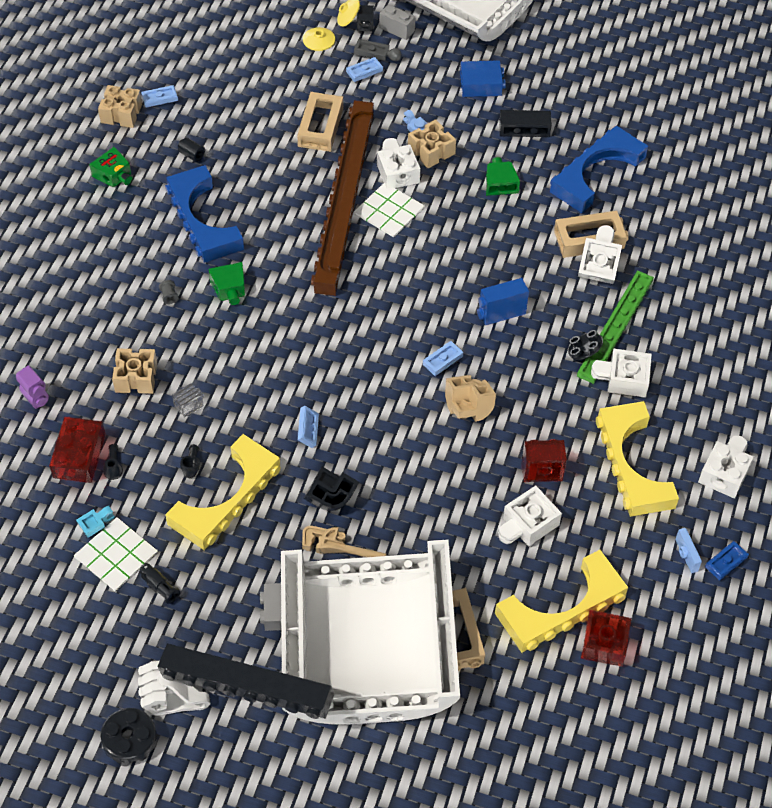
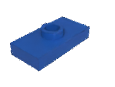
M733 541L709 560L705 568L720 581L747 559L749 554Z

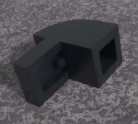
M360 5L357 13V31L373 32L374 5Z

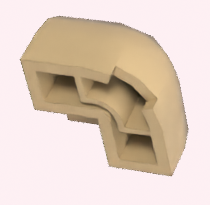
M471 375L446 378L445 396L450 414L455 413L458 419L473 417L475 422L483 420L492 412L496 393L486 380L471 379Z

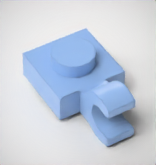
M411 110L404 112L406 117L403 120L410 132L418 128L421 130L425 129V125L428 124L421 117L416 119Z

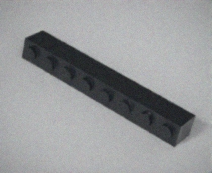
M168 643L157 666L162 677L166 680L174 681L176 679L188 686L198 685L207 691H221L227 696H240L249 702H263L271 708L278 706L285 708V710L291 713H305L313 719H318L319 717L326 719L334 697L331 685Z

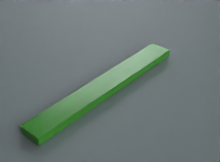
M637 270L600 333L603 338L602 347L594 355L584 360L577 372V377L592 384L595 383L596 379L591 375L593 363L596 360H608L651 286L654 277Z

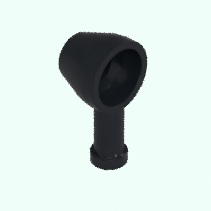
M110 444L108 447L109 459L106 460L103 466V474L109 480H116L122 476L123 467L117 461L118 445Z
M195 444L189 446L188 456L183 457L180 461L181 470L186 478L195 477L200 468V460L196 457L199 447Z

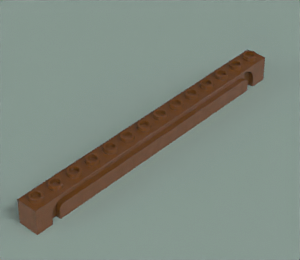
M354 100L353 107L349 108L350 119L346 121V129L348 130L344 131L343 141L345 143L341 144L340 153L342 156L338 157L339 169L336 168V181H333L332 191L334 193L330 194L329 204L331 206L327 207L326 218L328 220H324L323 231L325 233L321 234L320 238L322 247H318L317 258L319 260L315 261L314 272L316 274L312 275L311 286H314V293L336 296L374 116L373 102Z

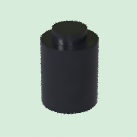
M188 137L180 140L178 143V151L195 162L203 158L205 148Z

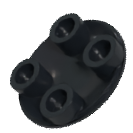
M591 330L580 337L574 336L569 341L571 345L569 346L568 354L571 358L577 360L588 358L599 351L603 345V338L596 330Z

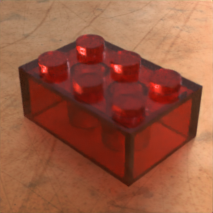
M64 417L49 465L53 478L92 483L106 435L103 421Z

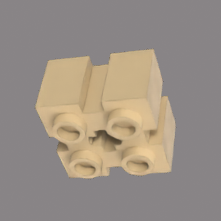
M107 85L104 92L105 99L101 100L98 107L100 122L110 125L118 122L120 126L133 128L137 119L136 113L139 114L142 106L140 90L127 88L124 91L121 90V87Z
M436 119L426 124L424 130L418 128L408 133V145H411L414 155L420 156V161L427 168L438 164L440 158L445 160L455 155L456 139L449 132L444 133V127Z
M117 348L115 357L116 367H114L112 378L115 393H130L131 389H137L138 393L153 394L154 375H156L157 368L155 349H140L139 353H133L132 349Z

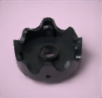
M120 709L111 714L102 726L100 738L103 749L108 757L121 766H129L133 761L145 760L151 750L157 746L155 724L152 718L140 709ZM126 730L134 731L133 737L129 739L123 738L122 735Z

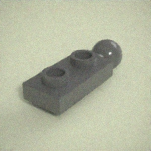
M358 39L354 48V55L368 58L376 57V59L383 61L386 60V57H389L392 61H398L402 54L397 48L389 50L390 45Z

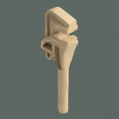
M307 526L303 529L302 549L306 551H311L315 537H318L319 543L316 545V553H349L362 557L386 556V553L346 545L343 543L346 540L345 533L339 532V527L325 529Z

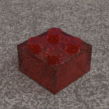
M530 440L524 442L521 461L523 482L563 481L567 461L564 440Z
M589 610L581 659L623 667L627 652L631 618Z

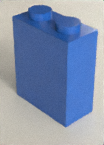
M461 61L460 80L462 97L502 96V89H505V79H502L504 77V68L501 67L500 61Z
M523 278L481 289L480 297L478 298L479 309H477L479 319L483 320L485 326L526 314L529 290Z

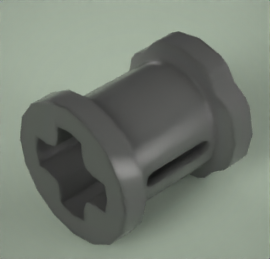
M165 280L159 284V290L163 294L162 299L165 304L175 303L179 299L174 289L175 283L172 280Z

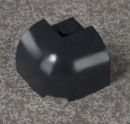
M322 466L303 499L320 509L336 511L343 508L351 499L359 481L343 472L338 476Z

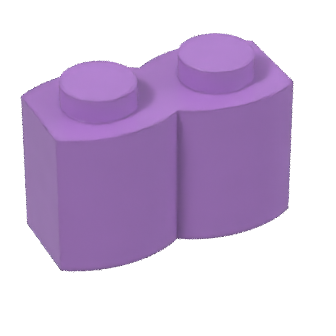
M29 365L18 371L16 380L20 384V392L35 409L44 406L49 399V395L45 391V382Z

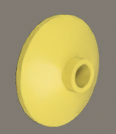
M347 0L339 7L337 23L340 26L344 27L352 22L358 13L360 1Z
M316 27L304 34L303 43L311 50L324 51L334 45L335 35L329 29Z

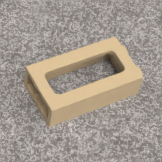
M310 92L297 134L298 147L331 152L343 112V96ZM315 107L331 109L324 133L308 131Z
M618 211L556 219L554 233L563 258L582 255L586 238L596 239V235L570 238L567 232L597 228L604 225H613L615 231L613 243L622 245L621 249H625L626 241H628V232L624 230L623 219L619 217Z
M467 589L453 590V607L460 606L472 647L470 650L457 652L458 671L467 667L477 668L484 664L485 652Z

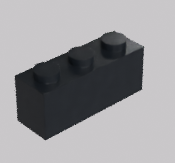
M500 110L499 133L501 137H550L552 127L551 111Z

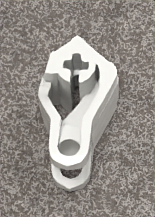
M151 661L139 667L138 672L141 677L138 678V685L140 686L139 696L142 698L141 707L152 715L160 716L182 711L203 710L210 705V697L207 692H199L193 686H188L176 679L174 681L164 679L157 667L159 661Z

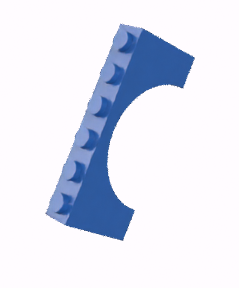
M615 126L608 130L601 139H597L594 145L587 148L581 156L576 157L569 166H565L561 173L551 179L550 193L580 213H583L593 205L595 192L585 183L582 176L583 172L592 164L604 160L623 161L636 167L646 158L648 145L620 127Z
M206 165L166 177V192L168 195L171 194L172 205L177 207L178 217L183 219L184 229L190 233L189 239L191 244H195L196 254L198 257L201 256L204 263L244 250L243 237L237 226L228 228L211 227L198 221L191 213L194 201L204 192L213 189L212 177Z

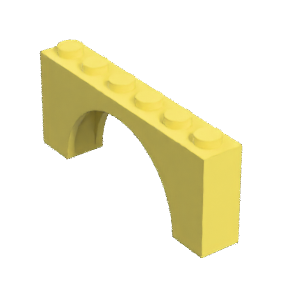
M644 401L600 408L598 417H596V425L602 432V443L606 444L607 458L612 462V473L618 480V491L624 497V509H628L630 517L676 509L679 500L673 482H656L644 478L636 473L624 458L622 444L625 439L633 432L647 428L650 416Z
M244 434L231 446L232 458L239 463L245 474L239 491L228 501L208 508L192 507L178 501L165 515L168 526L203 550L216 541L217 536L229 527L230 522L242 513L243 508L255 499L256 494L260 490L265 489L268 481L280 472V458Z
M601 550L584 557L582 560L581 570L587 580L588 592L584 599L574 608L561 613H541L526 607L514 595L496 604L495 615L521 653L526 650H534L539 643L545 640H552L561 631H569L573 628L574 624L580 621L583 623L590 619L593 614L597 612L602 613L611 604H619L626 598L628 586Z

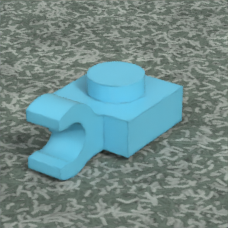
M106 506L98 513L93 509L76 521L89 538L105 528L103 522H109L115 516L111 508Z

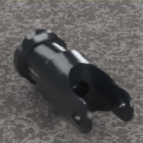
M149 563L141 565V570L143 571L141 577L146 581L148 587L155 593H159L167 604L173 603L180 595V589L174 588L169 583L168 578Z

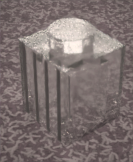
M192 383L172 394L174 406L184 418L204 406L202 391L199 388H195Z

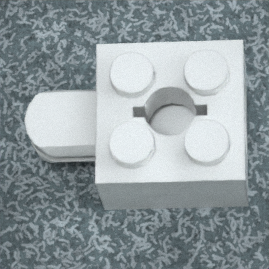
M386 139L383 142V150L377 151V167L386 188H399L420 183V167L411 145L399 146L396 139Z
M608 225L601 226L597 231L596 239L586 238L578 277L610 284L614 283L622 245L613 243L614 230Z
M613 349L611 362L596 360L592 365L591 375L594 379L608 380V392L646 397L650 378L651 354Z
M733 436L727 445L717 441L702 469L698 483L735 498L753 460V456L745 453L747 449L746 439L742 436Z
M534 486L505 506L503 519L506 522L499 527V539L505 544H510L520 537L530 546L560 525L562 513L537 486Z

